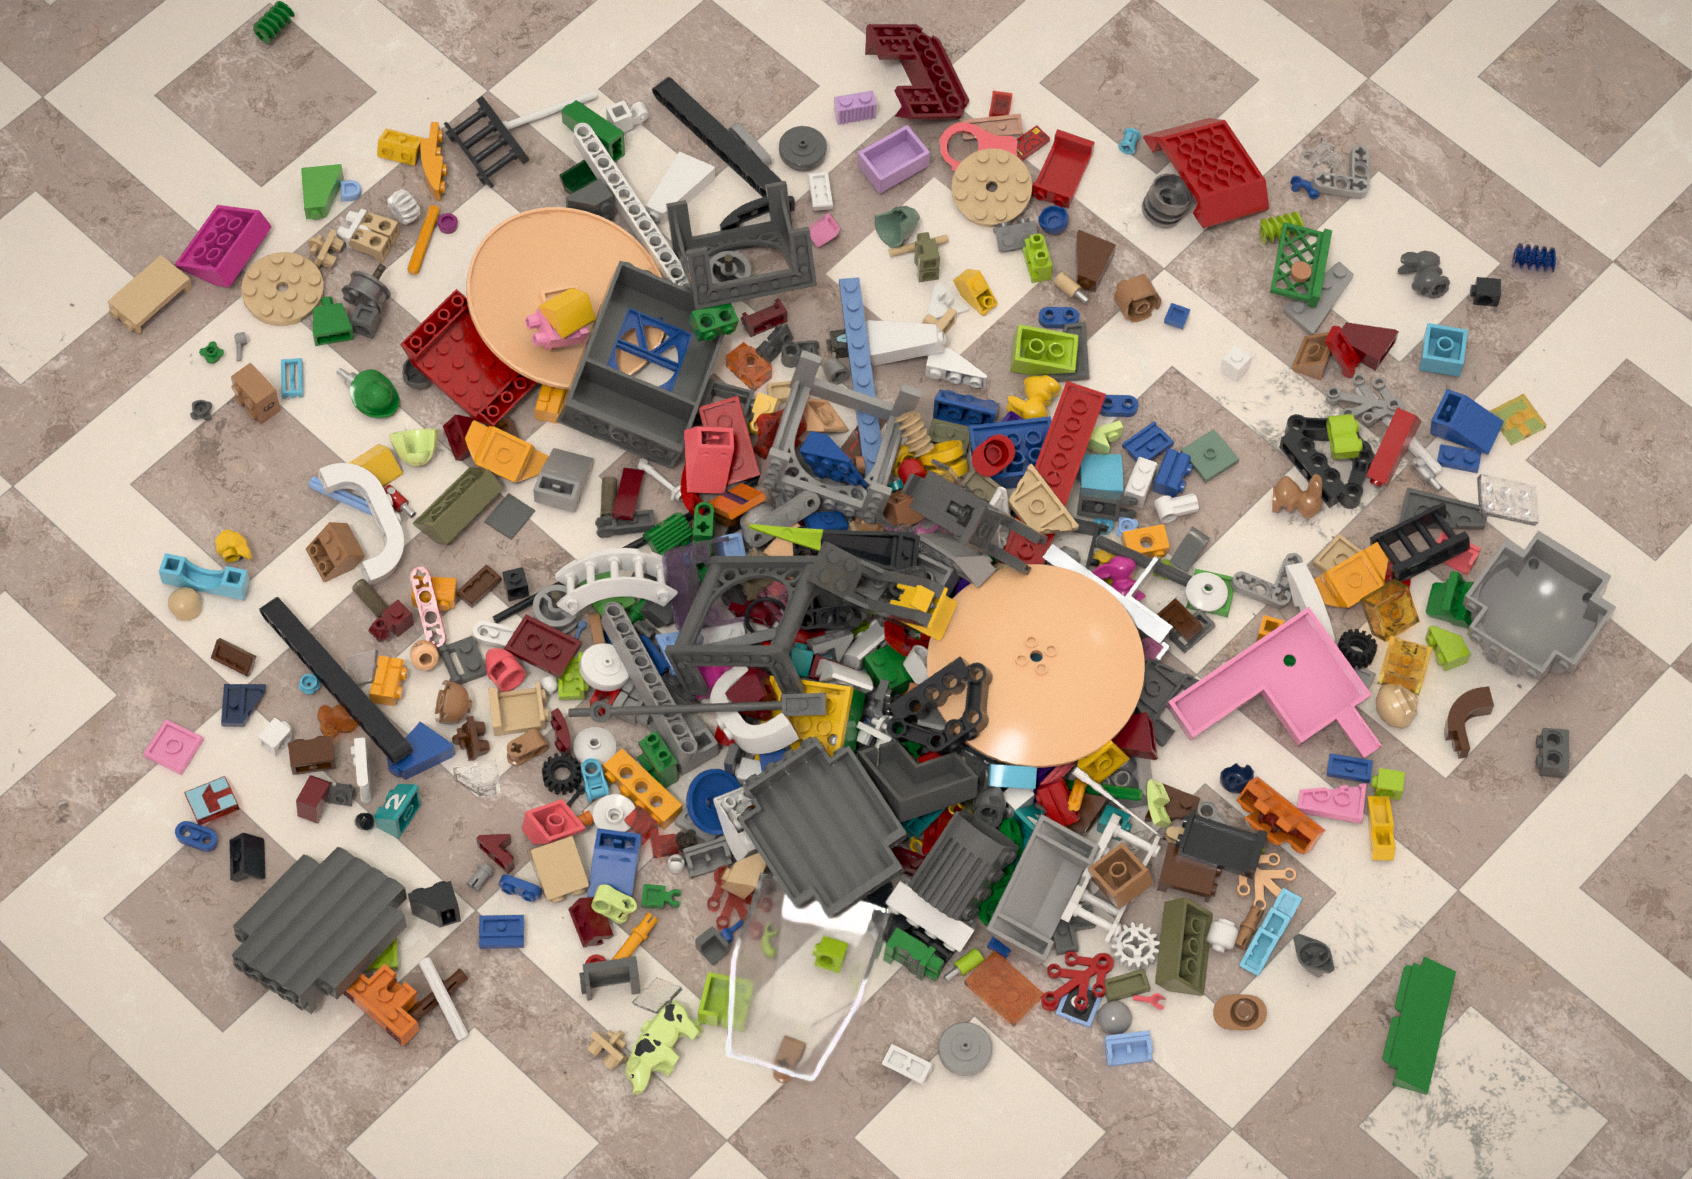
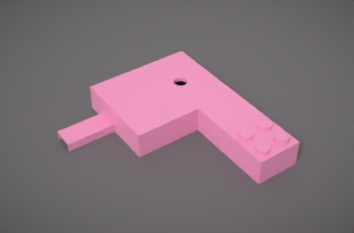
M1310 607L1304 609L1166 704L1167 709L1190 741L1261 694L1297 746L1335 721L1362 758H1365L1382 746L1355 708L1372 694ZM1286 655H1292L1295 658L1294 666L1288 667L1284 664L1283 659Z

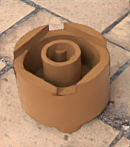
M1140 274L1129 280H1122L1117 284L1118 289L1114 294V300L1126 320L1130 319L1131 322H1140L1152 316L1151 312L1155 308L1156 310L1159 309L1161 298L1145 274Z

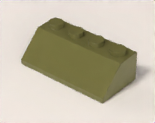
M469 467L413 522V525L434 542L445 545L450 544L456 539V535L461 530L466 529L471 524L470 521L475 516L480 515L485 510L484 507L489 502L498 498L499 492L503 487L489 469Z
M1186 897L1164 902L1155 984L1170 992L1203 996L1210 945L1206 939L1212 923L1213 913Z

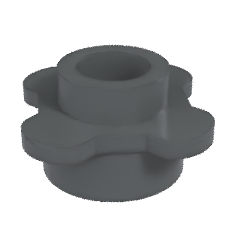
M205 400L194 401L192 403L193 411L190 413L191 418L194 420L197 418L209 420L211 418L210 409L212 408V403Z

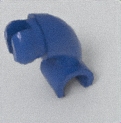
M1300 176L1292 177L1290 184L1292 185L1291 190L1293 192H1298L1302 187L1308 192L1311 199L1318 198L1320 193L1313 189L1310 181L1303 180Z

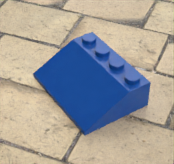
M1051 416L969 425L971 456L976 447L989 437L996 434L1007 436L1015 447L1013 461L996 475L989 478L1005 489L1017 488V484L1023 478L1028 466L1032 464L1035 467L1052 422Z

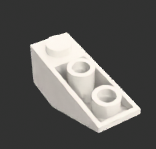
M943 347L942 353L928 356L925 376L935 380L942 379L954 384L961 383L970 385L973 388L986 389L987 375L954 350Z

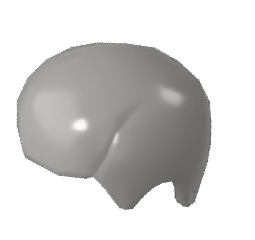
M1110 1001L1103 1004L1098 1010L1096 1020L1104 1032L1115 1035L1124 1033L1131 1026L1132 1014L1124 1003Z

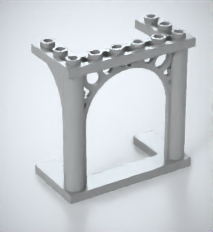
M802 350L789 386L791 390L758 484L766 489H774L787 496L794 497L806 490L813 491L819 496L820 505L825 509L836 510L846 516L856 517L866 523L878 525L893 489L888 487L901 445V435L905 432V429L898 430L902 422L895 423L894 420L900 415L916 409L922 390L902 384L895 403L892 404L815 378L822 356ZM809 395L888 421L874 467L864 478L869 486L866 490L862 485L833 486L824 484L811 477L799 464L794 450V441ZM789 469H795L798 471V475L791 477L785 475V472ZM857 490L860 492L863 500L853 498L851 491Z

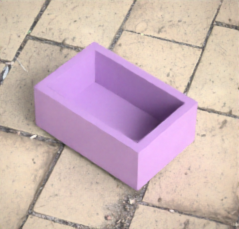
M906 125L859 151L857 166L875 189L882 193L927 168L930 163V152L911 128Z

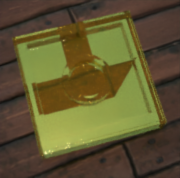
M1525 394L1490 410L1491 413L1504 421L1500 431L1511 446L1546 429L1547 426Z

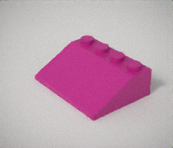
M217 205L174 266L213 285L230 287L272 226L260 210Z

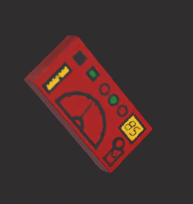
M1036 125L1016 139L1017 157L1022 161L1049 143L1050 137Z

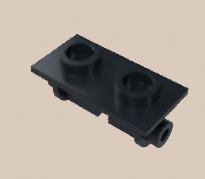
M921 926L918 929L915 928L911 933L912 937L924 943L927 948L932 946L936 949L935 956L944 960L942 968H944L956 952V950L953 952L943 945L944 941L938 937L936 939L929 937Z

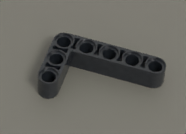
M793 543V556H806L807 554L809 556H817L819 551ZM815 597L806 611L800 628L809 632L855 628L861 623L862 615L859 610L849 606L822 608ZM851 612V619L847 621L846 617ZM831 615V621L827 624V617ZM811 617L812 622L807 626V620Z

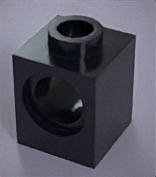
M1476 277L1475 284H1471L1470 297H1473V305L1497 307L1501 297V279Z
M523 567L502 572L509 602L529 597L528 583Z

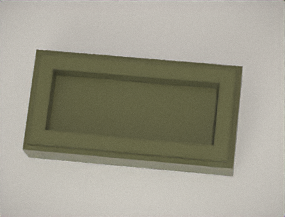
M1144 969L1105 979L1104 984L1107 1002L1118 1001L1150 992L1151 990Z

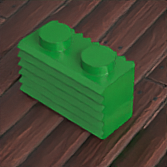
M675 512L644 533L643 537L652 552L668 557L674 552L673 548L678 545L680 547L690 542L693 531L684 515Z

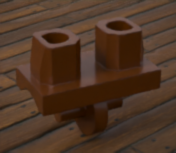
M467 716V722L462 724V728L457 729V734L452 737V742L455 745H460L461 750L466 749L468 761H475L478 755L487 754L490 747L487 740H478V736H484L486 732L485 722L474 721V716Z

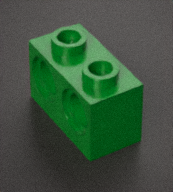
M728 303L692 311L689 323L698 342L703 340H713L716 336L722 334H732L737 328L739 319L732 304ZM720 318H725L728 321H722ZM701 324H707L709 327H704Z

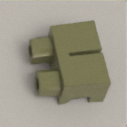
M929 232L918 233L917 241H915L914 263L918 266L917 276L919 282L939 280L940 256L935 238L930 239Z

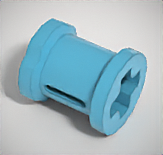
M1126 128L1124 130V138L1118 145L1119 150L1125 154H1134L1136 143L1141 138L1140 132L1134 128Z

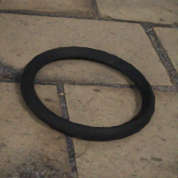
M761 597L752 601L744 613V623L749 632H756L750 626L748 619L749 612L754 605L764 601L773 602L784 613L786 608L784 604L771 597Z

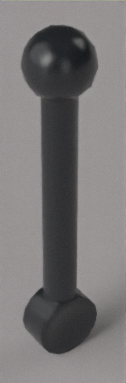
M580 785L576 788V793L567 803L569 807L579 795L585 793L583 786Z

